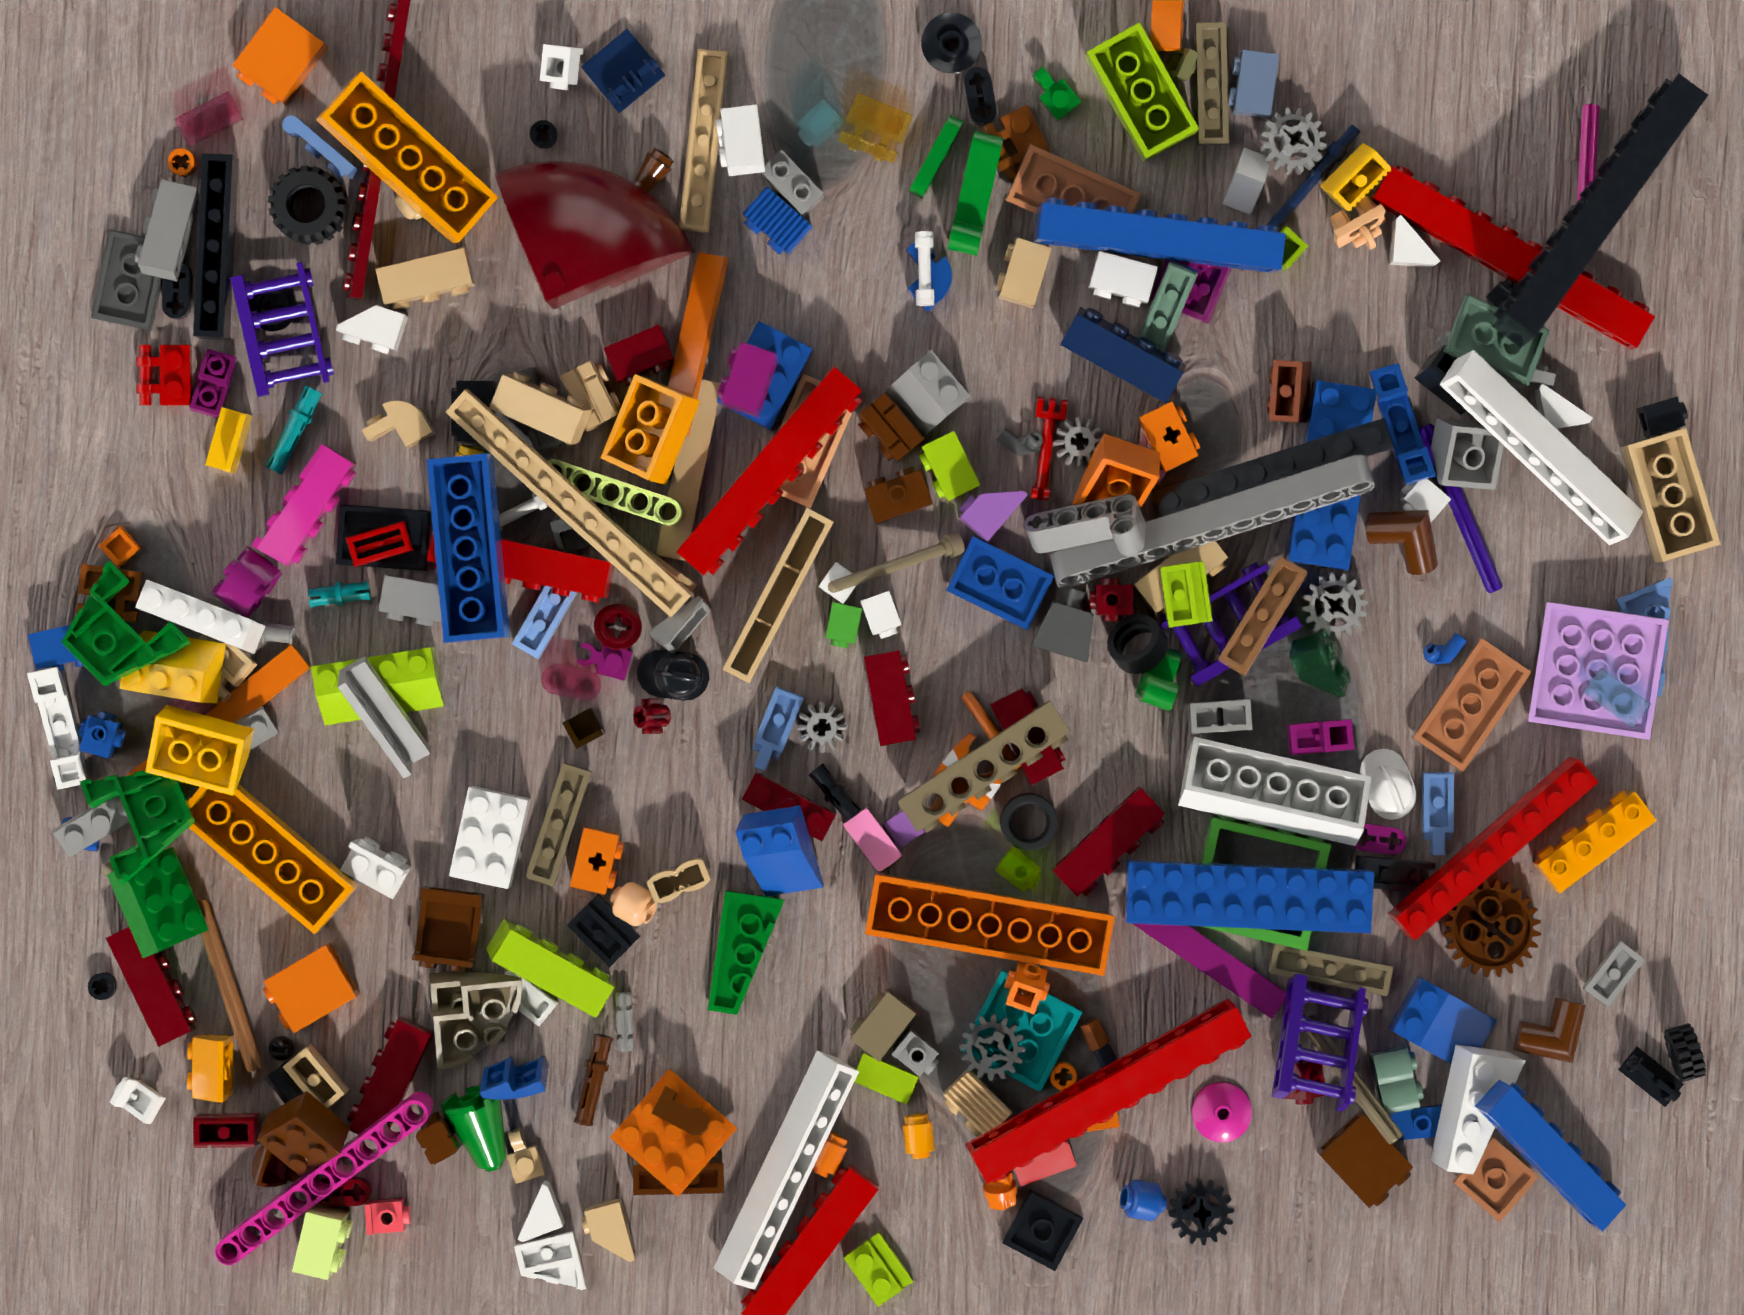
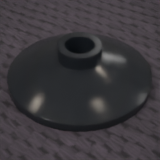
M953 12L944 13L933 18L925 27L921 39L922 52L927 62L936 70L949 74L960 73L970 68L978 59L982 47L981 34L976 24L967 16ZM948 40L956 41L957 47L954 50L946 48L945 44Z

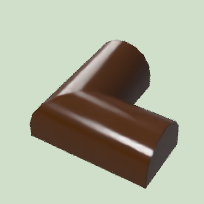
M1429 510L1369 513L1366 522V534L1369 544L1402 543L1406 570L1409 574L1422 575L1430 573L1437 567L1438 561Z
M1555 997L1549 1027L1519 1020L1513 1050L1573 1063L1586 1004Z

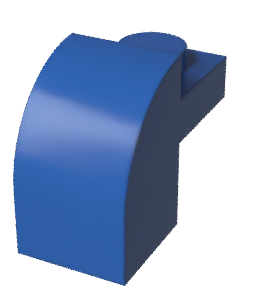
M914 242L906 249V253L918 265V248H915ZM931 250V289H934V306H922L927 313L946 297L952 282V270L947 258L944 256L935 264L932 260L936 256ZM919 279L908 287L909 293L915 299L916 290H919Z

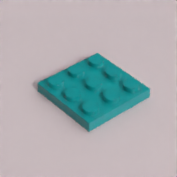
M1002 969L974 1023L976 1025L980 1024L979 1016H983L986 1021H990L991 1015L995 1014L998 1022L1005 1016L1008 1018V1027L1013 1024L1017 1025L1018 1028L1014 1034L1023 1035L1024 1039L1018 1042V1045L1025 1047V1051L1018 1052L1017 1055L1023 1061L1022 1064L1016 1062L1012 1064L1016 1072L1011 1073L1007 1069L1004 1073L1041 1092L1082 1011L1049 993L1045 1001H1039L1034 1014L1006 1005L1009 989L1004 988L1009 972ZM986 1028L978 1034L983 1036L990 1034L994 1028ZM1005 1033L1003 1039L1004 1046L1012 1050V1040ZM993 1040L991 1044L983 1043L987 1047V1054L991 1055L993 1051L1001 1052V1049L997 1047V1041ZM972 1045L973 1056L980 1060L982 1055L980 1049ZM1000 1059L992 1062L991 1066L997 1067L1006 1061Z

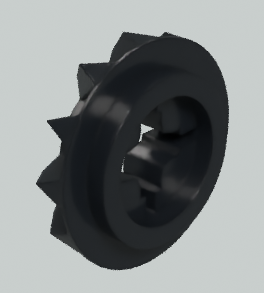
M288 288L254 295L253 299H249L251 311L257 310V313L267 311L264 308H260V306L271 304L273 295H275L276 304L281 307L296 305L295 297ZM294 318L260 326L261 329L270 332L284 330L294 321Z

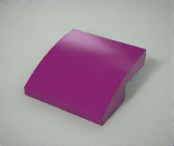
M1165 260L1149 298L1151 301L1155 298L1170 260ZM1176 261L1199 271L1181 314L1209 324L1232 268Z

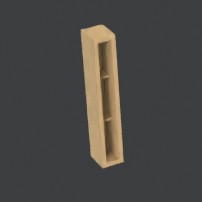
M806 508L722 670L749 684L751 683L834 524L832 520Z

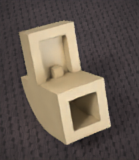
M390 401L382 404L388 415L385 417L382 414L374 416L366 421L368 427L362 429L367 441L370 442L396 429L407 448H411L436 434L425 414L416 406L404 401Z

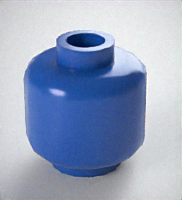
M1132 1180L1122 1188L1120 1207L1124 1209L1127 1217L1154 1221L1160 1212L1163 1213L1165 1211L1167 1198L1158 1183Z

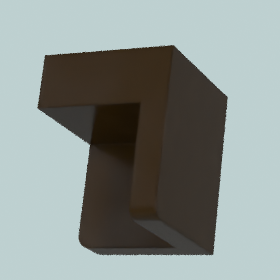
M591 707L562 722L576 749L606 734Z

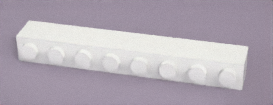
M1472 350L1455 359L1439 385L1607 544L1612 545L1628 538L1643 513L1634 501L1624 494L1609 477L1603 474L1588 457L1583 455L1567 437L1562 435L1546 417L1541 415L1525 397L1521 396L1482 356Z
M820 1051L816 1052L713 1269L734 1284L755 1290L859 1073L858 1070L837 1057Z

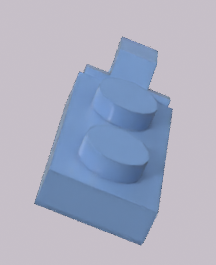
M776 686L754 740L755 744L752 750L759 752L754 764L755 768L765 771L771 757L778 760L780 753L783 752L804 697Z
M1422 772L1423 840H1430V855L1445 856V840H1452V833H1454V772Z

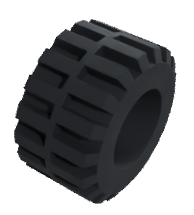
M302 165L299 169L295 167L288 169L289 173L286 175L282 173L278 177L280 179L278 184L273 183L271 187L273 190L272 196L269 195L268 202L271 204V208H268L269 214L273 217V223L280 229V232L290 239L305 245H310V243L322 244L323 240L333 239V234L336 231L340 233L343 229L341 226L343 221H347L348 218L346 209H349V202L346 200L347 194L342 188L341 183L327 171L315 166L312 168L308 165ZM315 188L324 195V211L315 221L303 223L297 220L293 214V201L301 191Z

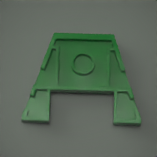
M110 561L104 565L102 575L98 582L92 586L89 592L90 596L83 608L79 609L61 641L103 686L109 685L191 644L189 639L171 621L146 643L107 604L130 582Z
M145 771L134 772V775L122 777L111 775L105 776V779L92 781L91 779H85L80 781L87 803L92 809L120 796L138 844L109 857L117 881L121 885L128 882L196 822L180 781Z

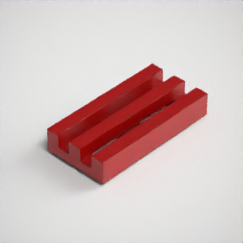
M401 521L347 537L346 541L354 567L414 550L410 542L409 533L407 532L406 522ZM400 529L401 535L355 548L354 542ZM403 541L405 545L365 558H358L359 553Z

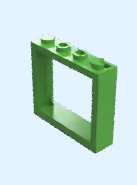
M1218 815V817L1210 816L1200 863H1212L1220 828L1317 850L1319 852L1315 868H1326L1331 844L1324 842L1323 838L1307 835L1305 838L1296 836L1295 832L1277 828V831L1266 829V825L1252 822L1247 824L1236 822L1235 818ZM1205 927L1306 951L1312 932L1300 930V935L1276 929Z

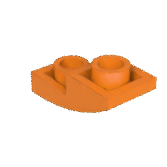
M1185 0L1152 1L1150 41L1156 51H1181L1184 31L1182 18Z

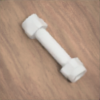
M919 231L915 232V248H918L919 290H916V306H934V289H931L930 248H933V232Z
M535 493L532 494L533 498L499 514L500 531L503 530L502 526L538 508L542 511L549 506Z

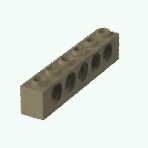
M1049 700L898 799L897 802L915 830L919 832L924 829L927 833L941 824L938 818L947 812L953 816L967 807L964 801L973 795L976 799H979L990 792L992 789L989 785L1000 779L1003 783L1016 775L1017 771L1015 768L1025 762L1029 766L1042 758L1043 755L1040 751L1051 745L1055 749L1069 740L1066 734L1070 730ZM1036 726L1041 727L1045 731L1044 740L1037 744L1029 741L1027 737L1028 731ZM1013 743L1019 747L1020 754L1015 760H1007L1002 755V749L1006 744ZM982 760L992 762L995 768L993 774L988 777L979 775L976 769L978 763ZM956 777L965 778L969 783L968 790L961 794L954 792L951 787L953 779ZM930 794H939L943 798L944 804L940 809L931 810L928 808L926 798Z

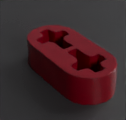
M328 1177L320 1180L322 1183L330 1184ZM352 1177L335 1189L340 1190V1193L332 1194L330 1199L325 1197L318 1203L323 1206H361L371 1197L372 1186L365 1178ZM356 1184H360V1189L365 1190L366 1194H362L360 1199H356L355 1194L345 1193V1190H352Z

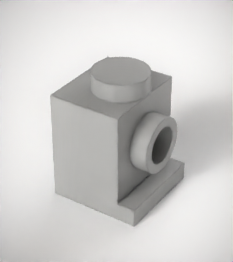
M911 1028L891 1051V1055L900 1060L919 1077L923 1072L929 1075L939 1063V1060L936 1059V1056L939 1054L938 1050ZM916 1050L923 1053V1058L920 1061L912 1059V1053Z

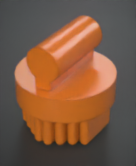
M1008 1172L1007 1176L998 1182H990L988 1184L985 1182L983 1184L984 1197L987 1199L990 1209L1005 1210L1016 1204L1017 1185L1012 1173Z

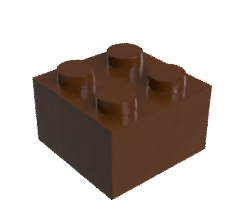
M306 1091L267 1114L257 1141L299 1176H302L341 1153L350 1127Z

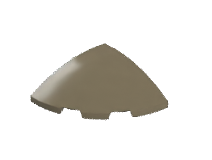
M488 972L429 973L438 1070L453 1068L474 1060L475 1054L487 1046L493 1047L504 1036L513 1014L518 1012L522 994V977Z

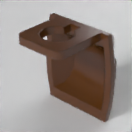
M261 1146L256 1152L252 1163V1178L255 1185L277 1187L286 1184L287 1180L295 1182L300 1178L295 1171L266 1147Z

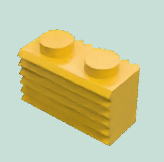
M1362 143L1320 187L1337 205L1347 211H1352V207H1356V202H1361V198H1365V194H1369V189H1374V185H1378V180H1382V176H1387V172H1391V167L1373 148Z

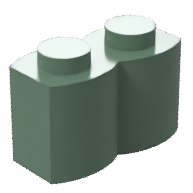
M1399 1046L1369 1053L1378 1101L1386 1112L1392 1114L1419 1108V1099H1423L1424 1096L1420 1081L1415 1082L1413 1070L1417 1069L1414 1052H1409L1406 1046Z

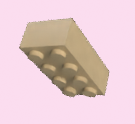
M1686 428L1620 447L1637 505L1643 511L1641 518L1655 563L1665 562L1721 545Z

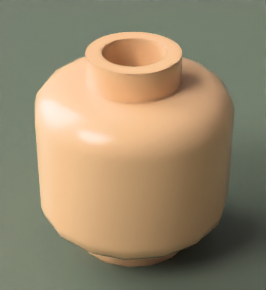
M628 882L623 887L618 886L610 898V902L613 903V914L632 926H639L642 923L647 924L652 919L657 908V903H654L650 891L635 882Z

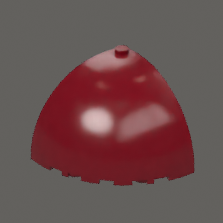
M546 161L515 166L495 173L503 201L546 303L553 310L604 287H617L695 253L683 230H681L676 220L662 204L645 190L611 171L576 162Z

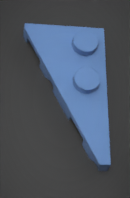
M1668 577L1615 599L1619 611L1622 613L1669 619L1671 608H1669L1670 591L1673 586L1672 578ZM1669 629L1667 630L1657 697L1662 695L1665 685L1666 673H1664L1665 654H1667Z

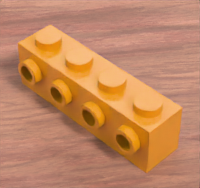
M1621 790L1609 799L1611 803L1603 810L1600 808L1595 809L1585 817L1587 822L1577 829L1574 826L1561 835L1563 840L1554 847L1550 844L1537 853L1538 859L1533 864L1555 892L1562 893L1657 821L1635 791L1628 790L1625 792Z

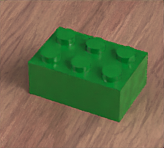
M173 847L160 852L123 885L117 881L114 872L107 874L142 958L209 930Z

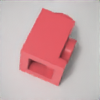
M405 1198L368 1200L364 1205L366 1235L404 1232L407 1228L406 1224L411 1223L410 1206H405ZM383 1213H390L393 1217L392 1222H385L382 1219Z

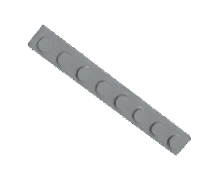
M263 706L233 722L254 728L250 750L279 733ZM180 781L183 790L192 785ZM120 796L93 809L90 807L53 829V835L69 858L129 822Z

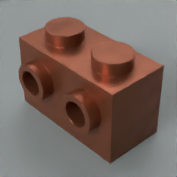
M1273 360V366H1271L1269 372L1271 396L1268 397L1267 401L1269 421L1307 423L1312 362Z

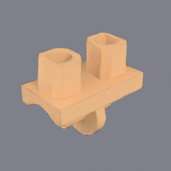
M1369 196L1361 199V202H1356V207H1354L1359 217L1350 221L1344 211H1339L1330 217V223L1334 231V242L1338 248L1351 241L1355 248L1363 244L1369 250L1376 248L1374 238L1382 234L1379 226L1386 222L1384 216L1386 211L1382 204L1377 206Z

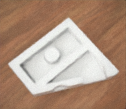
M574 1231L514 1245L521 1276L533 1279L539 1278L554 1284L577 1287L576 1289L579 1290L587 1288Z

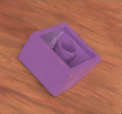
M1024 491L980 494L976 499L970 496L959 509L963 513L959 520L985 542H988L1028 494Z

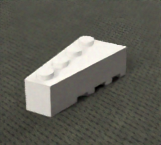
M1455 1045L1431 1154V1162L1449 1172L1474 1174L1495 1129L1475 1105L1498 1080L1509 1085L1512 1082L1516 1083L1525 1060L1508 1051Z

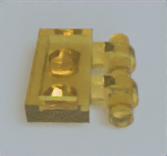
M857 92L846 122L856 126L854 134L842 130L838 142L848 145V149L855 152L861 150L873 155V159L882 162L885 160L894 164L898 152L888 149L890 140L902 145L913 115ZM865 130L881 136L879 144L863 139Z

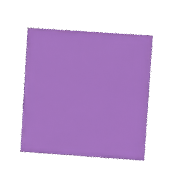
M903 810L883 823L899 849L925 832L923 829L917 832Z

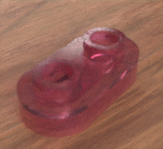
M560 664L548 666L541 676L542 686L548 693L574 699H594L602 688L601 679L595 672ZM556 673L560 674L563 678L560 685H555L552 682V676ZM585 679L592 682V688L589 691H585L581 687V683Z

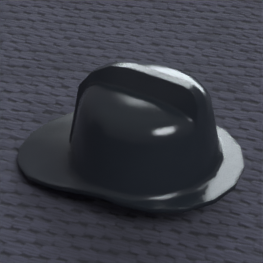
M654 650L646 654L640 661L637 669V678L642 689L650 695L682 701L693 700L706 690L709 683V670L705 662L697 655L679 651L672 655L667 650Z

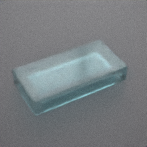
M1600 667L1583 690L1586 695L1632 728L1651 705L1650 702L1602 667Z

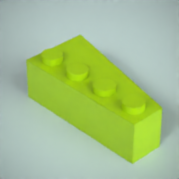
M503 918L486 947L491 960L597 1018L615 988L609 980L610 975L597 967L594 970L583 965L585 961L572 953L566 955L558 950L559 947L545 938L541 940L534 936L533 932L520 924L516 925Z

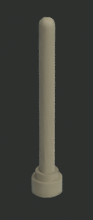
M957 531L948 533L943 536V539L939 540L938 544L829 582L828 590L836 593L941 555L945 557L950 556L951 558L962 555L965 552L963 540Z

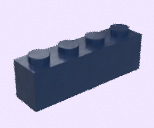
M1080 307L1060 345L1167 403L1187 366L1182 363V358L1172 352L1163 353L1156 349V344L1147 338H1136L1129 334L1130 330L1120 323L1114 322L1111 324L1102 319L1103 315L1095 309Z

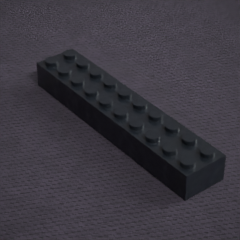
M1678 74L1671 81L1666 78L1661 86L1654 90L1647 100L1649 103L1631 122L1630 125L1632 127L1618 140L1613 148L1615 149L1614 152L1603 161L1596 171L1598 174L1582 190L1579 195L1581 198L1564 215L1562 220L1565 222L1552 232L1545 242V248L1531 261L1528 266L1531 270H1528L1523 277L1521 276L1513 286L1511 292L1515 295L1511 294L1495 311L1494 316L1497 317V320L1492 325L1494 329L1520 348L1539 333L1708 97L1707 93L1681 74Z

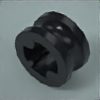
M540 120L531 126L529 136L536 147L547 149L556 143L558 133L551 122ZM540 127L543 130L544 127L550 128L548 133L551 138L547 142L545 139H543V142L537 141L539 135L536 131Z
M108 973L95 974L88 982V992L94 999H109L117 990V982ZM105 978L109 982L106 985H110V989L99 994L96 991L99 988H95V982H100Z

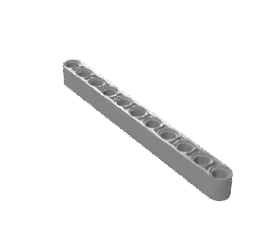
M1355 455L1145 522L1144 548L1132 556H1125L1119 553L1114 539L1058 550L1050 556L1057 586L1061 588L1073 587L1365 494L1375 487L1367 457Z

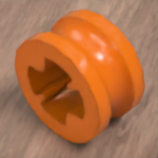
M175 149L168 156V167L178 176H190L197 168L196 157L187 149ZM178 156L182 158L189 157L190 160L186 161L189 163L187 169L182 167L178 170L176 169L175 165L178 163L175 160Z
M1067 1062L1055 1064L1050 1073L1052 1085L1059 1090L1071 1086L1077 1080V1073L1074 1067ZM1062 1068L1068 1069V1074L1072 1073L1071 1079H1066L1065 1084L1058 1083L1059 1078L1055 1079V1073H1060Z

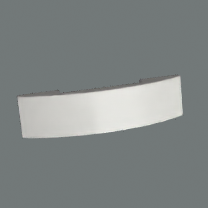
M58 666L29 672L27 675L34 702L38 703L52 756L50 763L57 790L81 785L80 781L88 779L84 753L79 750L81 744L79 730Z

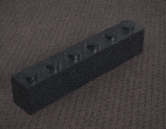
M202 153L193 336L199 339L230 340L232 305L230 277H233L239 167V159L234 155Z

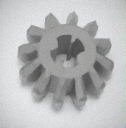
M1077 416L1074 428L1067 419L1064 421V426L1068 432L1057 428L1055 431L1057 435L1064 438L1063 440H1054L1053 445L1064 447V449L1056 453L1058 458L1062 457L1065 453L1069 455L1065 465L1069 466L1073 458H1077L1076 466L1077 468H1082V457H1085L1087 463H1089L1091 458L1089 453L1094 452V445H1098L1101 438L1095 439L1094 436L1102 431L1100 427H1097L1092 432L1089 430L1093 420L1088 419L1085 426L1081 427V417ZM1076 434H1081V439L1087 440V446L1083 445V450L1081 451L1077 450L1076 445H1071V438L1074 440Z
M824 701L819 702L820 712L816 713L812 704L808 705L807 708L812 714L811 718L804 713H800L799 717L808 723L807 725L799 724L796 726L797 730H807L808 733L802 735L799 740L804 742L811 737L813 740L810 742L808 749L813 750L816 742H819L820 753H825V742L829 743L832 750L837 749L832 738L835 737L842 742L845 740L842 734L837 733V729L847 730L848 725H837L836 722L843 719L845 714L842 712L833 717L832 714L836 710L835 704L830 706L828 713L824 712ZM819 719H826V724L830 723L831 730H826L824 736L818 735L819 730L814 731L813 726L819 723Z

